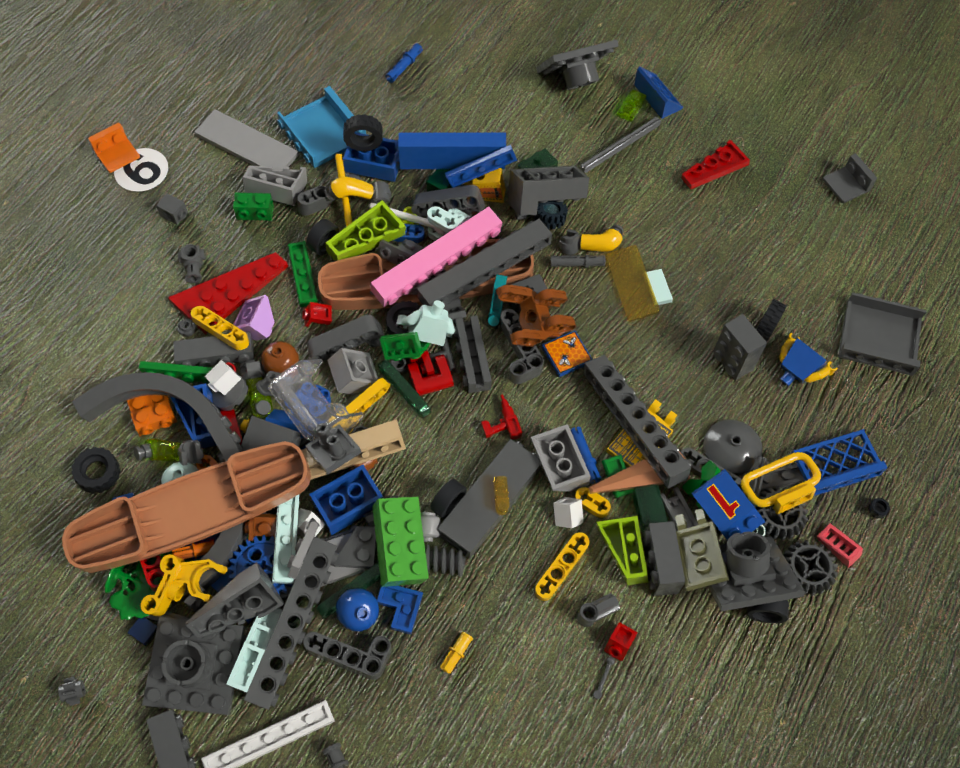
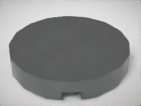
M239 376L241 380L226 395H223L219 390L214 392L212 396L214 405L222 411H230L234 409L233 406L236 404H241L248 392V385H246L245 379Z

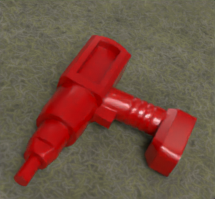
M502 394L500 397L504 418L500 419L499 424L492 427L489 421H481L485 437L489 438L493 434L507 429L510 439H519L522 436V430L517 416Z

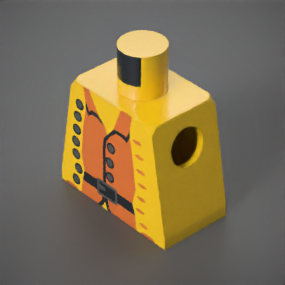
M502 168L464 183V186H477L481 191L483 201L504 203L506 187Z

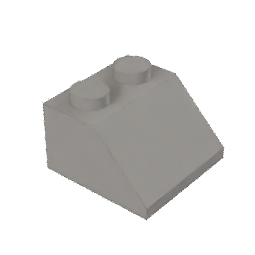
M341 348L327 360L338 393L356 394L365 391L378 380L370 353Z

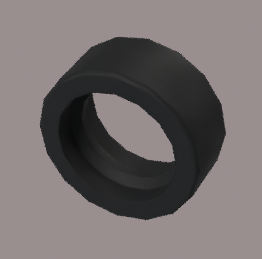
M327 219L317 222L307 236V247L318 255L326 254V242L339 233L338 226Z
M456 479L449 480L435 495L430 505L431 510L441 518H446L464 497L467 488Z
M787 600L747 607L748 617L759 622L775 624L788 620L789 602Z

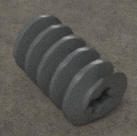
M429 544L426 545L425 553L428 571L433 566L434 572L437 573L441 567L442 574H446L449 569L450 575L453 576L456 570H458L459 577H462L466 561V555L463 557L462 550H459L457 555H455L454 549L451 548L450 552L446 554L445 547L442 548L441 552H438L437 546L430 551Z

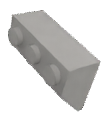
M568 424L531 437L553 491L571 492L589 485L591 476Z

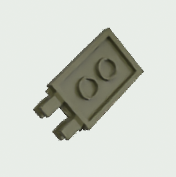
M703 508L695 510L697 526L688 528L683 514L675 516L678 528L676 535L687 591L729 580L713 521H707Z

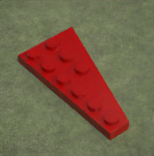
M275 252L170 296L168 299L188 319L192 320L191 310L197 306H204L225 319L289 266ZM213 321V322L209 323L208 325L214 326V325H216L218 322ZM196 325V327H198L205 335L208 333L206 330Z

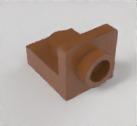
M260 514L246 521L245 534H249V541H253L254 536L265 535L275 537L277 514Z

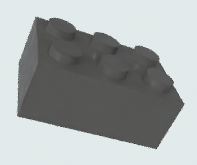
M742 314L724 324L713 353L716 360L723 364L726 372L736 381L754 370L767 342Z
M674 521L649 523L647 530L644 531V537L641 538L643 550H646V568L650 573V577H648L649 589L653 590V596L678 594L685 583Z

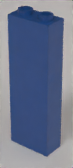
M399 133V139L395 140L396 162H400V169H455L506 147V133Z

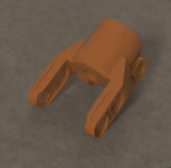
M503 285L496 290L500 301L518 303L521 307L519 322L522 330L510 335L513 345L533 347L548 337H560L564 332L576 328L575 320L572 316H550L549 313L550 308H560V305L568 300L565 291L545 289L537 294L528 287Z

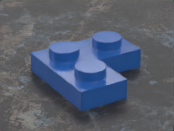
M401 586L381 587L377 598L378 604L396 609L391 629L412 634L423 592Z

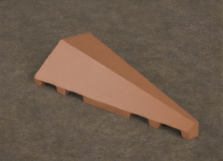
M644 459L590 486L589 492L590 494L640 489L647 486L664 485V483L648 461Z

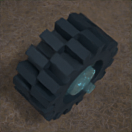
M550 200L546 203L538 202L537 215H534L535 221L540 219L548 229L552 227V230L556 229V227L559 229L566 221L568 208L566 204L563 205V201Z

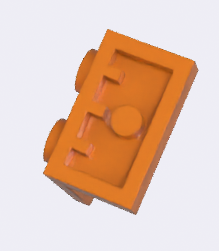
M119 122L88 138L95 154L109 173L140 158L139 153L127 139L124 129Z

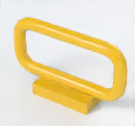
M795 452L747 473L741 480V487L753 505L764 508L774 504L773 509L778 515L811 500L816 492L814 486L821 479V472L809 455ZM796 460H802L813 474L811 479L766 499H759L749 485L751 480Z

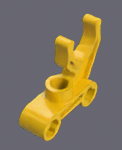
M170 554L166 555L160 562V568L164 572V576L155 595H147L143 598L141 609L145 614L157 617L164 615L172 600L178 602L183 597L186 585L191 596L208 602L214 596L204 594L199 587L200 577L209 569H215L219 573L225 574L228 568L210 559L185 562L180 557Z

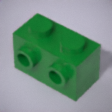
M235 193L233 209L237 220L272 221L274 204L271 193Z

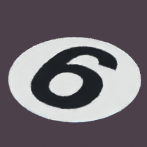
M149 148L136 149L140 158L114 171L115 179L121 187L130 191L150 190L165 179L168 172V162L164 155L156 150Z

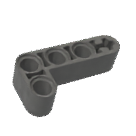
M475 185L418 193L415 195L412 205V212L417 216H427L428 209L434 206L440 207L447 212L449 209L455 208L465 210L466 214L471 217L485 209L481 191Z
M505 309L501 313L500 327L518 357V360L510 365L509 379L514 384H522L541 375L544 359L536 345L530 347L512 344L510 335L521 331L522 328L518 314L512 309ZM515 371H520L521 374H516V373H514V372H515Z
M365 315L308 340L307 346L311 360L313 362H321L330 358L341 348L351 349L365 342L371 347L381 346L380 338L384 336L381 324L374 316Z
M309 632L303 640L308 654L370 680H376L381 677L392 652L391 643L385 636L374 638L368 652L318 632ZM317 640L319 646L313 645V647H311L310 643H315V641ZM379 644L387 645V649L384 652L376 651V647ZM331 648L339 649L338 654L335 656H329L328 652ZM351 656L359 657L358 662L355 664H349L348 659ZM370 664H377L379 666L377 671L373 673L367 671Z

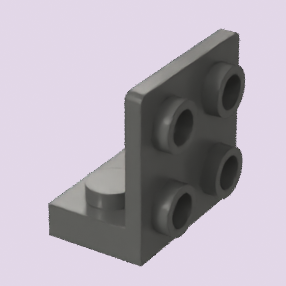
M856 153L849 157L845 167L823 177V181L843 204L871 191L877 180L874 173Z

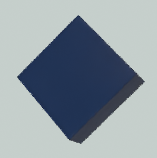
M145 617L142 619L138 618L127 633L146 646L155 635L157 626Z

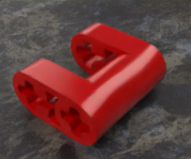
M444 354L434 356L438 373L423 378L417 362L407 364L408 373L417 397L454 387L453 378Z

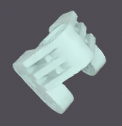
M434 206L427 211L428 222L446 233L472 218L457 208L449 209L447 212L440 207ZM428 227V236L432 240L436 241L444 236L438 234L437 231L433 233L435 229Z

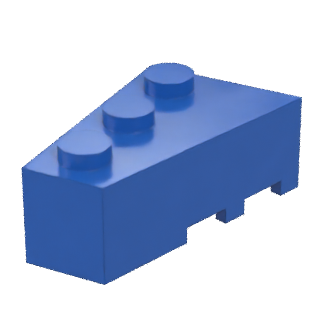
M206 383L193 386L213 403V394ZM170 397L191 439L198 440L202 449L217 446L198 413L186 402Z

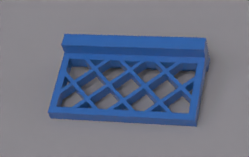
M864 429L792 452H802L812 456L813 461L816 458L825 462L823 470L819 468L821 479L814 486L816 488L814 496L880 476L888 468L886 463L878 458ZM860 436L864 443L863 446L852 443L853 438ZM840 442L847 445L845 453L834 448L836 443ZM850 447L860 451L858 458L848 454ZM819 448L830 451L827 458L817 454ZM832 453L843 457L840 464L830 460ZM863 453L871 456L873 462L867 463L862 461ZM845 459L855 462V467L850 469L844 466ZM796 460L805 481L811 479L808 466L802 460ZM828 464L839 468L836 474L825 471Z

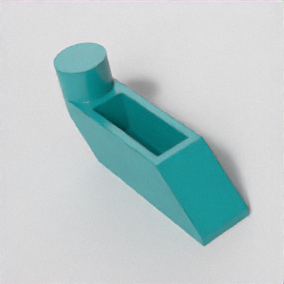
M496 275L488 323L491 326L498 325L501 318L504 301H500L496 290L507 284L508 276Z

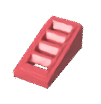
M831 523L816 536L848 568L862 555L863 548ZM833 533L834 535L828 540L826 537ZM839 539L840 541L834 545L833 543ZM845 545L846 548L842 551L840 548Z

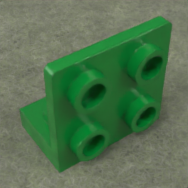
M417 332L385 335L380 338L385 360L393 359V361L409 357L410 359H417L421 357L431 344L420 341Z

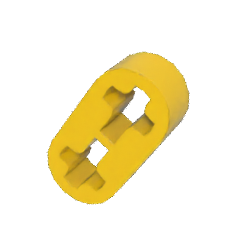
M581 487L576 491L574 497L576 499H580L584 494L587 495V499L582 501V508L598 518H604L609 514L611 505L606 498L597 493L590 494L589 488ZM603 504L605 506L604 509L598 511V506Z

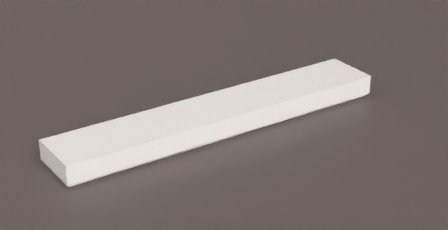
M324 700L201 758L204 768H238L335 722L327 701Z

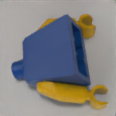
M793 333L789 334L788 339L781 346L779 358L782 363L781 368L786 371L780 378L785 385L789 386L795 379L802 384L804 382L811 383L833 375L838 369L837 367L835 369L830 367L831 361L826 364L827 360L802 342L800 337L793 339Z

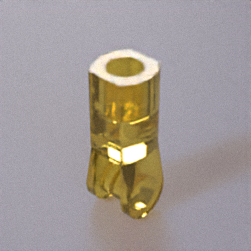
M498 476L493 479L496 512L499 515H505L510 505L507 477Z

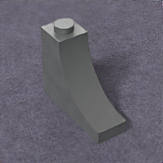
M251 416L241 447L243 451L284 441L294 443L299 447L301 433Z

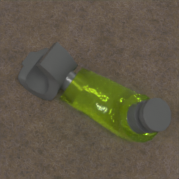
M247 360L241 363L239 367L241 377L246 380V385H248L251 412L257 418H266L272 412L271 396H264L259 393L256 388L257 382L263 380L264 378L262 377H265L263 367L259 361Z
M153 438L145 440V443L140 448L135 446L133 449L135 458L138 461L142 460L143 457L144 459L149 458L151 461H180V464L183 466L187 465V463L203 464V449L198 440H186L183 443Z

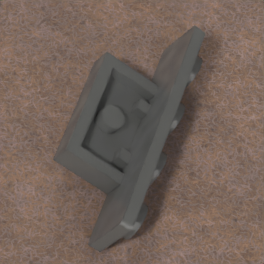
M407 239L399 246L381 240L377 254L381 258L399 265L424 249V247ZM432 275L431 277L428 278V280L431 281V280L434 279L436 276H435V275Z

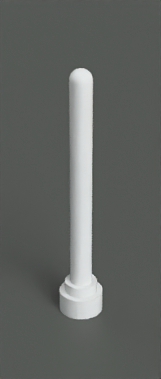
M370 203L369 208L374 207L376 203ZM390 208L398 218L434 228L438 234H447L430 224L426 218Z

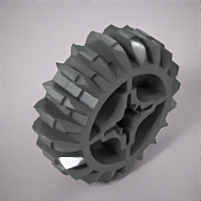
M779 486L775 487L774 490L770 487L766 492L762 491L758 498L766 499L782 491ZM805 503L778 515L773 507L769 509L757 507V511L765 520V523H763L766 530L765 536L771 533L773 534V539L779 536L782 541L785 540L786 536L792 539L794 535H799L800 530L805 528L804 523L808 520V517L805 516L808 513V510L804 509ZM794 517V523L786 526L787 519Z
M804 540L803 543L798 541L795 543V546L790 545L783 554L802 585L804 595L809 592L810 596H814L816 592L818 595H821L824 590L828 591L831 588L830 585H833L836 581L834 578L838 576V573L835 571L838 565L832 563L835 561V557L829 556L830 550L826 552L823 550L824 544L818 547L816 541H813L811 544H809L808 540ZM801 554H807V555H811L812 557H811V558H807V557H804V556L801 557V556H799V555H801ZM812 562V564H811V566H810V567H811V568H810V571H809L808 573H806L807 570H808V565ZM807 578H813V579H815V580L818 579V580H820V581H818V582H811V581H807L806 579H807Z

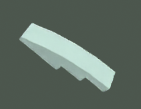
M277 608L261 618L256 617L227 681V685L244 692L248 691L281 615V609Z

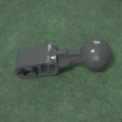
M349 174L345 176L362 180L358 175ZM317 186L298 195V212L301 215L307 216L326 209L329 203L332 202L325 195V189L329 187Z

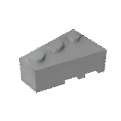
M249 166L243 176L245 193H271L272 200L294 206L298 200V195L302 193L307 184L306 167H300V170H292L289 167L273 169L272 166Z

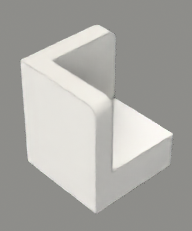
M564 497L554 502L555 525L574 528L582 524V499Z

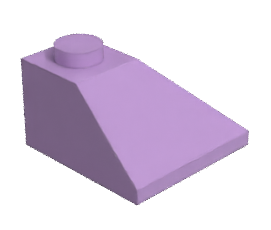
M266 295L246 300L233 323L234 326L242 331L250 332L252 339L256 341L268 338L272 333L274 325L269 299Z

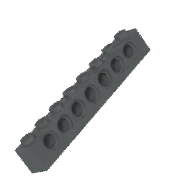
M605 355L586 362L584 376L666 487L670 488L687 480L691 470L689 461L682 457L678 447L669 440L666 431L661 429L655 417L650 415L645 404L637 398L633 388L629 387L623 375L617 372L613 362L609 361Z
M317 537L313 538L244 701L269 710L270 706L275 708L280 696L276 693L279 685L284 686L288 677V673L285 672L288 664L293 665L297 655L294 649L297 643L301 645L306 632L302 630L305 623L310 624L314 612L311 611L313 604L319 603L323 593L319 591L322 583L327 584L331 574L328 571L330 564L335 565L339 553L336 552V545ZM321 558L324 560L325 566L316 568L313 561ZM307 578H314L317 585L314 588H308L305 585V580ZM301 597L306 598L309 603L308 606L305 608L298 607L296 604L297 599ZM292 617L298 618L300 621L299 627L290 628L287 623L288 620ZM284 637L289 638L292 643L288 649H282L279 646L280 639ZM272 659H281L283 666L279 670H273L270 667ZM271 679L274 682L273 689L264 691L261 688L262 681Z

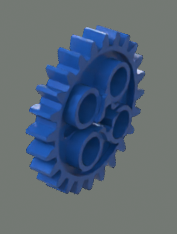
M263 535L261 541L255 536L253 543L247 539L246 547L239 545L240 553L233 552L236 559L229 560L233 566L229 567L228 571L234 573L229 576L230 581L250 567H245L246 564L252 566L256 562L262 569L266 566L267 570L264 569L269 578H272L273 565L271 562L274 559V536L269 541L266 540L265 535ZM256 553L262 555L259 560H251V557ZM273 584L278 594L280 592L288 594L286 586L293 587V584Z

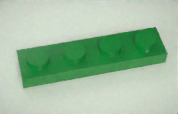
M140 361L139 364L141 373H160L188 383L197 381L209 384L210 382L205 376L213 369L211 367Z

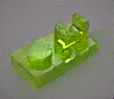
M631 89L618 110L617 116L632 122L645 102L647 95Z

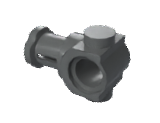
M193 244L182 247L181 252H178V259L187 270L185 280L190 283H198L202 280L199 269L203 265V260H206L205 250L200 249L199 245Z

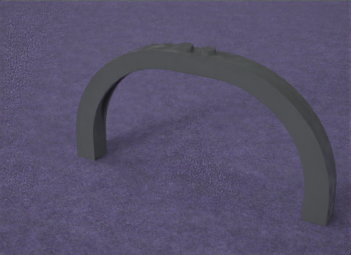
M149 372L126 374L100 383L72 401L79 416L91 422L117 404L135 397L146 395L173 397L186 402L198 413L225 461H228L231 455L243 452L239 444L241 439L235 431L232 432L230 420L223 416L218 408L201 392L188 383L172 376ZM245 522L222 531L211 549L200 560L210 559L219 565L229 568L231 566L229 560L236 559L233 552L241 551L239 545H244L248 534H245ZM209 569L200 577L199 586L206 590L223 574L215 569ZM187 585L180 601L184 602L190 595Z

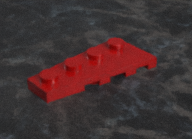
M730 139L724 147H719L714 154L706 156L703 162L697 163L685 171L681 179L690 189H694L748 166L750 159Z

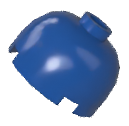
M363 588L346 590L336 603L338 621L342 626L351 631L361 632L369 629L375 624L379 616L377 599L371 592Z

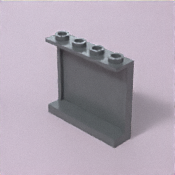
M852 292L846 304L838 357L913 376L920 368L921 361L917 360L922 318L927 310Z

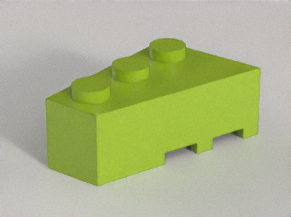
M638 516L597 522L598 531L627 585L648 583Z

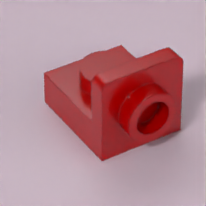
M310 302L302 312L304 326L309 327L311 322L330 325L332 322V306Z
M425 351L417 359H410V363L417 362L422 375L430 376L435 374L428 351Z
M619 622L604 652L623 661L638 632Z

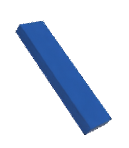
M511 145L450 170L445 175L451 187L454 188L517 161Z

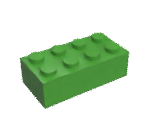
M419 498L378 499L372 505L381 587L422 584L429 579Z

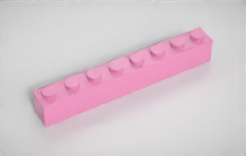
M487 207L372 281L371 292L383 307L388 304H394L400 296L409 294L418 284L421 285L426 282L432 275H438L444 267L452 266L457 262L458 258L467 256L477 246L481 247L490 237H496L501 232L502 221L490 207Z

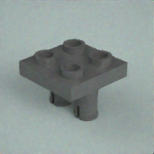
M320 423L316 427L319 437L305 445L307 451L327 475L362 453L360 447L340 424L330 430L326 423Z

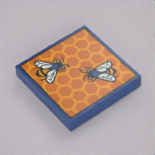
M576 331L542 344V349L559 377L584 367L586 362L593 360Z

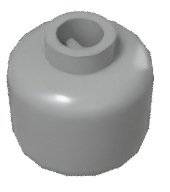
M420 512L424 542H433V538L440 536L437 529L441 525V519L436 516V513Z

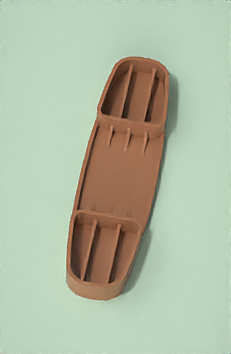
M488 239L481 247L477 246L472 249L471 253L467 256L458 258L457 262L452 266L459 265L468 257L480 253L485 247L494 245L499 239ZM376 253L327 263L318 273V286L322 302L325 305H331L333 310L391 308V306L393 307L401 301H412L413 303H418V305H423L417 295H402L394 304H388L383 307L375 295L370 294L371 282L397 266L381 258ZM533 255L499 274L508 276L506 285H511L533 276ZM448 265L444 269L448 271L452 266ZM496 276L459 298L465 299L493 293Z
M284 441L235 453L226 462L179 477L129 499L127 497L116 498L70 522L62 536L65 556L74 567L84 572L93 573L154 557L220 533L271 510L304 492L311 479L307 459L300 448L291 442Z

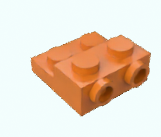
M146 395L127 400L131 411L130 414L139 436L149 435L155 430L170 427L177 422L168 396Z

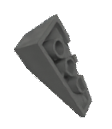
M256 562L233 578L186 622V626L197 638H201L222 631L228 625L237 622L240 625L246 623V619L258 616V618L264 617L284 605L269 576Z

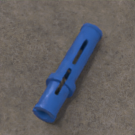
M415 43L408 52L406 51L401 60L385 75L386 80L393 83L410 64L415 62V58L423 51L422 46Z
M574 427L571 429V433L591 476L590 484H594V480L597 483L602 478L596 467V459L591 455L581 427H576L577 431Z

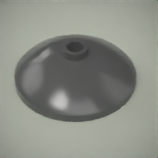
M738 420L717 422L709 428L704 437L703 449L705 456L734 475L751 471L754 468L757 456H762L760 437L752 427Z

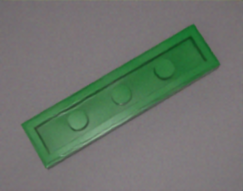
M306 242L288 244L300 308L308 306L310 302L318 303Z

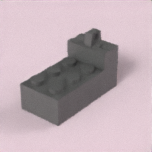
M576 166L510 169L507 203L515 210V217L517 219H527L528 215H537L538 202L546 203L550 200L562 202L565 199L578 201L580 198H587L589 177Z

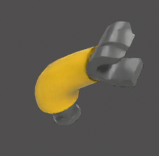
M342 176L333 180L331 186L325 189V195L331 201L337 197L358 196L371 199V203L378 204L379 200L390 202V198H392L389 185L384 181H376L369 184L356 178Z
M613 225L611 229H607L602 234H582L580 237L577 231L568 229L567 236H562L561 240H559V247L562 253L566 255L576 254L579 251V246H581V250L613 251L621 244L624 231L621 226Z

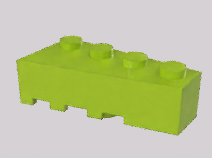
M382 200L326 242V251L335 261L358 256L379 247L381 240L390 242L404 236L406 226Z

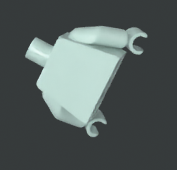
M438 300L434 301L432 306L422 305L419 310L414 311L409 316L398 315L396 325H403L405 329L408 326L409 333L417 332L420 341L444 346L446 336L452 338V334L455 332L453 321L448 317V311L444 310V303Z

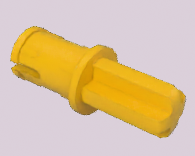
M461 632L453 647H449L450 651L440 665L444 672L450 674L460 658L464 657L463 653L473 640L469 634Z

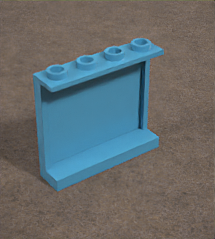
M330 86L324 88L325 96L286 116H283L280 111L277 112L279 127L286 131L288 139L294 141L296 149L303 153L308 164L311 163L314 168L335 158L336 154L346 152L347 145L343 138L344 123L351 116H354ZM366 130L355 131L356 133L366 134Z

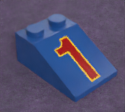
M726 469L692 492V495L727 540L733 534L752 532L765 523V520Z

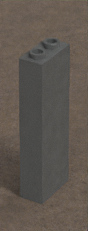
M510 439L438 527L439 537L458 551L462 550V554L471 559L541 470L542 464L538 455L527 451L520 442H514Z

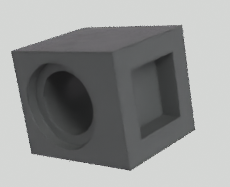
M168 193L156 205L159 215L176 225L188 213L185 203Z

